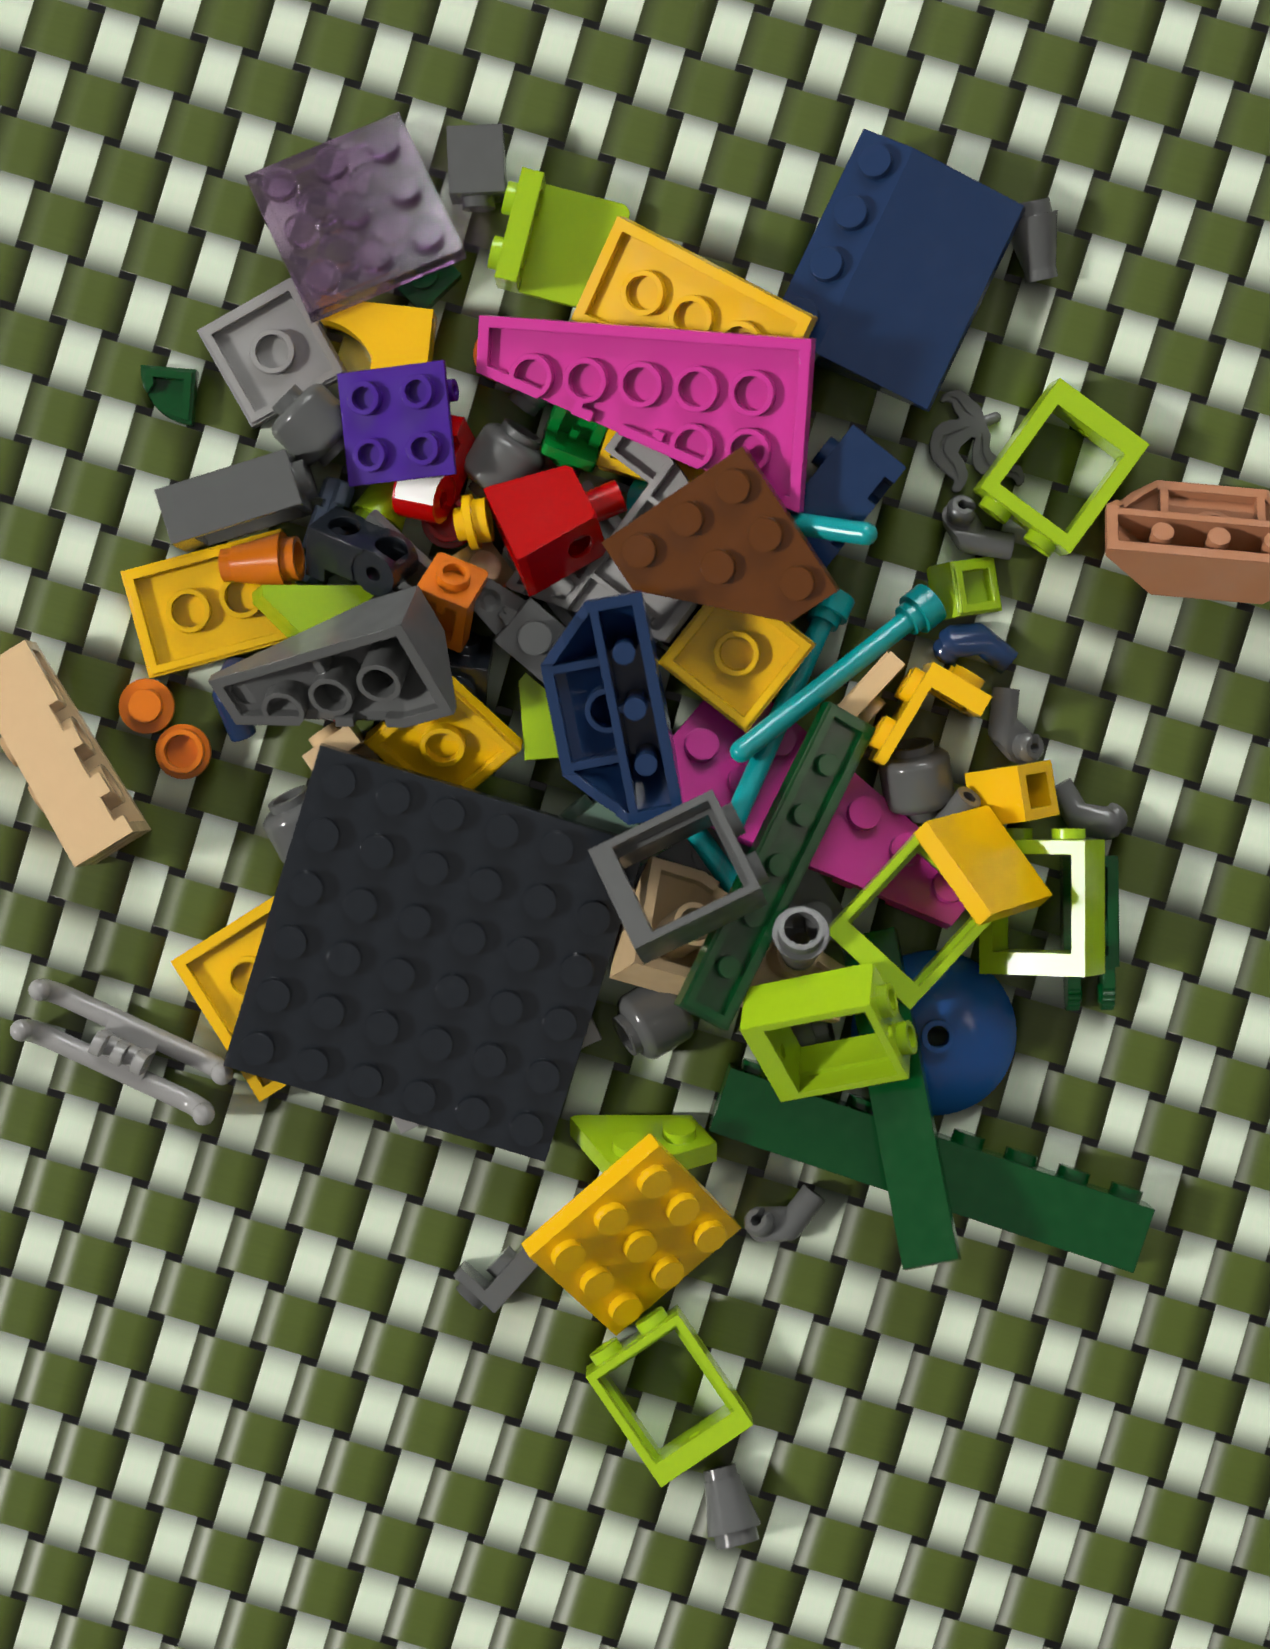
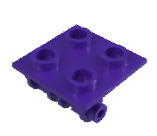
M445 360L337 374L349 487L457 474L450 402L458 401L459 388L455 379L447 380Z

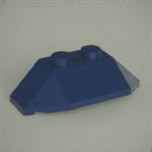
M642 590L586 600L540 665L562 775L594 800L614 812L626 824L643 823L683 804L675 744L655 641Z

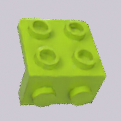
M522 167L519 182L509 180L501 214L509 215L510 217L505 236L495 235L487 268L496 270L494 278L499 289L576 308L617 216L629 219V209L622 203L546 184L544 172Z

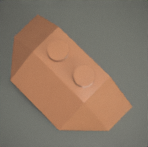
M1156 480L1131 492L1120 501L1116 499L1106 504L1105 556L1151 595L1264 604L1270 601V491L1265 489Z

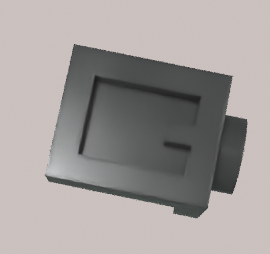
M507 1246L486 1270L493 1276L490 1281L484 1278L465 1260L457 1268L453 1276L460 1282L456 1287L457 1291L468 1303L478 1310H481L486 1305L495 1314L538 1265L528 1256L522 1246L517 1252L510 1246Z

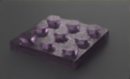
M399 112L245 175L252 196L311 323L466 259L464 246Z

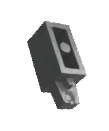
M488 578L486 585L475 601L474 611L493 632L490 638L544 683L540 665L566 627L532 598L525 595L522 599Z

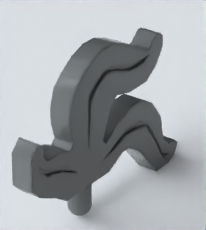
M959 389L943 394L939 401L942 404L946 402L951 403L954 414L958 419L947 420L935 427L929 443V454L932 461L945 475L953 480L951 492L953 493L960 492L968 478L966 465L958 453L961 446L970 438L974 439L972 465L974 470L983 476L997 457L990 450L991 434L988 426L1001 420V415L998 412L984 416L981 406ZM1014 464L1006 475L1007 478L1014 481L1017 487L1024 483L1025 476L1022 467Z

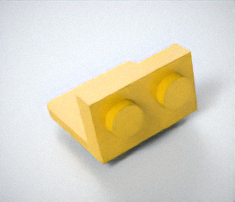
M935 662L924 664L921 669L916 666L914 669L910 668L894 694L895 698L902 701L892 718L887 715L885 717L881 716L875 725L876 730L868 744L873 749L868 760L881 766L887 763L928 693L968 717L981 716L992 698L991 695L981 690L985 680L958 664L955 667L950 666L948 670Z

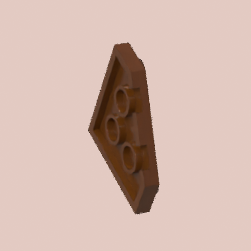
M741 446L601 542L634 591L642 590L644 593L790 623L840 590L746 446Z

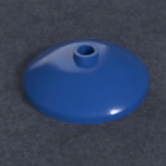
M922 950L903 955L906 975L913 980L939 950ZM960 955L912 1007L933 1115L956 1113L977 1104L987 1097L1005 1076L1015 1051L1016 1020L1013 1007L1004 988L992 974H979V963ZM852 1014L851 1037L858 1036L854 1014ZM934 1026H943L947 1031L946 1041L939 1046L929 1044L927 1039L928 1031Z

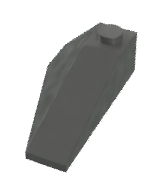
M419 585L370 599L212 674L208 680L236 725L300 726L304 719L335 720L336 727H354L357 720L385 721L388 728H406L453 715L457 708L445 630Z

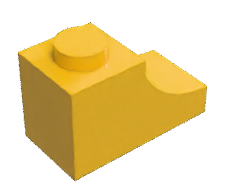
M322 297L320 321L325 328L344 332L359 341L370 354V369L433 361L437 316L433 309Z

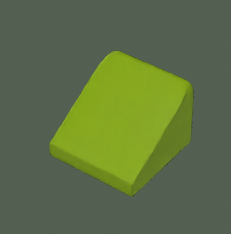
M983 557L951 561L927 568L929 588L939 597L946 611V618L944 620L1002 611L994 558Z

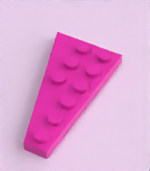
M479 315L477 373L531 397L540 398L557 405L586 421H593L618 432L619 435L696 469L706 471L741 446H746L785 507L797 513L804 512L816 339Z
M705 700L702 701L673 735L683 803L713 790L722 807L731 802L748 761L743 763L736 762L730 755L731 745L742 737L745 732ZM769 703L749 730L770 714L774 703ZM797 723L788 728L744 826L746 833L737 837L739 843L750 848L807 734ZM854 772L808 869L830 877L832 882L852 889L854 887L862 890L919 827L905 815L891 812L885 798ZM918 853L877 896V898L884 900L885 904L944 929L951 927L966 909L945 878Z

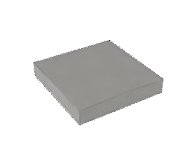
M294 276L197 330L253 429L279 416L272 407L295 384L303 392L309 386L316 383L328 388L338 382L337 374L348 372Z

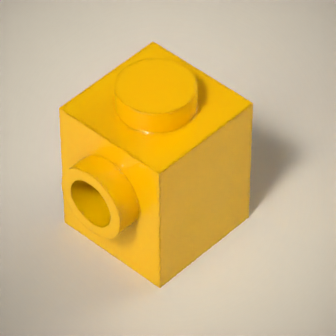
M1051 760L964 773L966 787L973 790L980 797L981 805L979 807L989 805L1003 825L1060 815Z

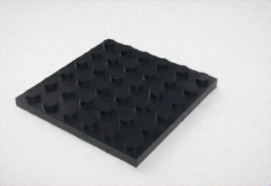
M321 743L223 1066L545 1162L621 925L619 915L588 850L619 834ZM641 861L624 869L632 887Z

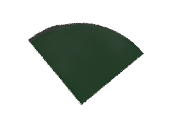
M141 365L142 384L154 406L172 421L194 427L199 372L196 369Z

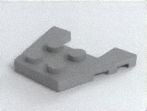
M618 432L615 433L604 450L647 481L648 486L612 535L690 482L675 459L619 435ZM606 550L602 557L590 563L581 577L572 573L530 597L577 612L586 600L634 592V590H632ZM516 569L505 586L512 591L529 596ZM642 592L653 637L667 643L673 641L699 606L697 603Z

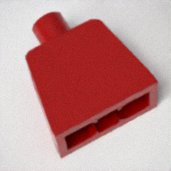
M566 465L491 485L483 489L496 528L529 597L602 557L606 549L601 543L604 541L599 522L627 511L624 498L615 480L584 491L574 469Z

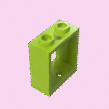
M1058 378L1048 385L972 492L982 498L978 506L990 517L1002 524H1006L1010 519L1027 531L1023 537L1024 541L1047 557H1051L1053 552L1059 556L1071 554L1150 444L1071 385ZM1051 413L1116 460L1065 531L1000 484Z
M1005 828L1023 854L1072 855V951L1008 949V917L992 921L979 935V974L1089 977L1105 974V840L1085 839V828H1052L1051 839H1033V828Z
M915 834L901 846L829 924L830 937L859 964L874 962L883 982L892 984L897 999L910 1010L991 923L979 926L970 917L913 980L852 925L857 917L917 853L940 873L915 837Z
M874 962L750 986L743 999L740 1032L781 1102L909 1079L910 1055L917 1052L915 1029L910 1020H903L898 1011V1001L894 987L891 983L883 982ZM865 1012L876 1033L801 1047L790 1026Z
M678 1305L667 1312L662 1306L650 1311L636 1322L635 1326L638 1329L636 1333L621 1343L617 1337L606 1341L589 1355L592 1363L586 1366L587 1380L660 1487H663L753 1426L752 1413ZM675 1330L725 1405L659 1449L609 1374Z

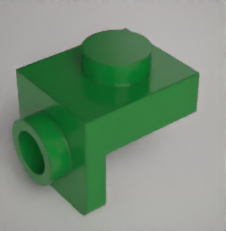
M554 405L543 429L541 453L548 456L558 466L566 465L574 470L580 468L593 472L597 463L598 448L607 431V427L593 421H586L571 414L570 411Z

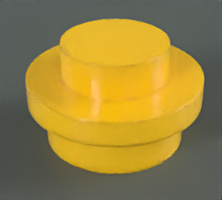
M472 494L462 495L461 507L453 508V521L459 541L467 540L472 551L482 549V543L492 542L495 539L494 522L486 497L474 499Z

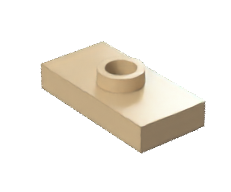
M886 652L837 706L869 723L886 704L879 695L904 669L905 663L893 652Z

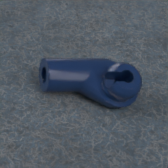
M982 623L949 625L940 631L939 639L933 643L932 648L935 657L943 664L953 665L959 657L978 655L1000 674L1008 668L1019 654Z

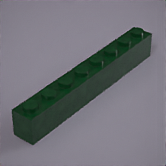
M744 1058L741 1066L732 1063L728 1064L708 1124L710 1132L888 1191L871 1099L849 1093L846 1102L825 1094L781 1102L758 1061ZM954 1128L951 1137L937 1132L952 1213L1134 1273L1155 1209L1149 1204L1141 1201L1143 1191L1115 1181H1111L1109 1190L1088 1183L1091 1176L1090 1173L1059 1163L1056 1172L1037 1166L1038 1156L1015 1147L1006 1146L1004 1154L983 1148L985 1138L961 1129Z

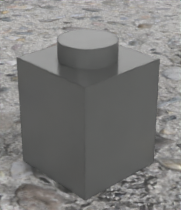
M503 124L446 126L448 183L452 205L462 204V210L466 212H489L495 210V203H503L507 188Z

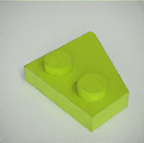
M575 1115L570 1117V1136L602 1173L649 1133L687 1170L717 1161V1142L692 1115Z

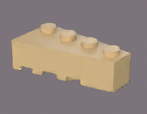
M23 640L0 655V734L2 736L0 738V745L13 765L20 768L29 785L28 790L33 800L46 815L73 866L95 865L151 831L147 821L37 643Z

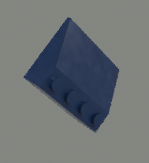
M863 129L783 297L785 301L818 317L809 338L816 339L814 364L929 412L1026 210L1025 206L913 147Z

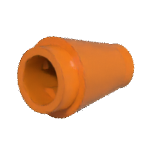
M284 532L235 545L231 548L220 549L219 572L224 582L291 585L292 581L303 580L305 575V556L301 540L298 536L287 537Z

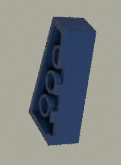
M853 424L840 442L831 436L811 461L818 469L805 485L804 512L801 513L863 522L907 467ZM806 537L825 567L829 565L845 545V542Z

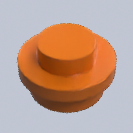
M148 678L133 681L123 690L120 696V716L123 722L135 732L142 734L159 732L167 727L174 716V697L169 688L160 681Z
M177 724L169 727L160 735L156 743L155 755L160 768L167 775L177 779H191L200 775L208 767L212 756V748L208 737L201 729L189 724Z

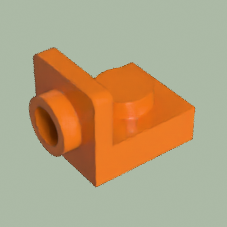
M439 552L417 585H419L445 630L447 648L461 653L470 637L475 601L487 583L488 571L446 553Z

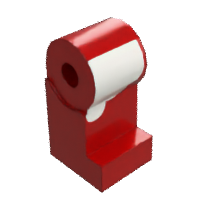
M451 415L457 474L395 481L392 492V506L398 516L441 524L447 519L454 502H457L467 478V474L464 471V463L475 441L465 417Z

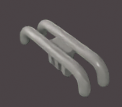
M36 979L31 982L28 992L32 999L50 1002L104 1026L105 1029L97 1032L91 1044H88L49 1025L30 1019H19L10 1026V1035L13 1039L40 1045L192 1116L198 1125H208L213 1121L215 1111L213 1105L208 1100L180 1085L149 1072L148 1069L156 1051L209 1075L216 1084L226 1085L233 1079L234 1073L233 1068L223 1066L225 1059L65 984L49 979Z

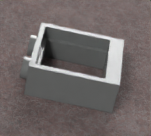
M286 449L154 490L171 545L187 553L312 515L313 507L311 500L319 498L317 485L310 466H306L303 459L296 460Z
M713 790L701 794L588 850L628 937L643 964L655 960L768 905L761 886L770 882L756 851L744 855L737 837L745 834V829L732 803L730 802L721 807ZM714 826L743 887L653 931L624 869Z

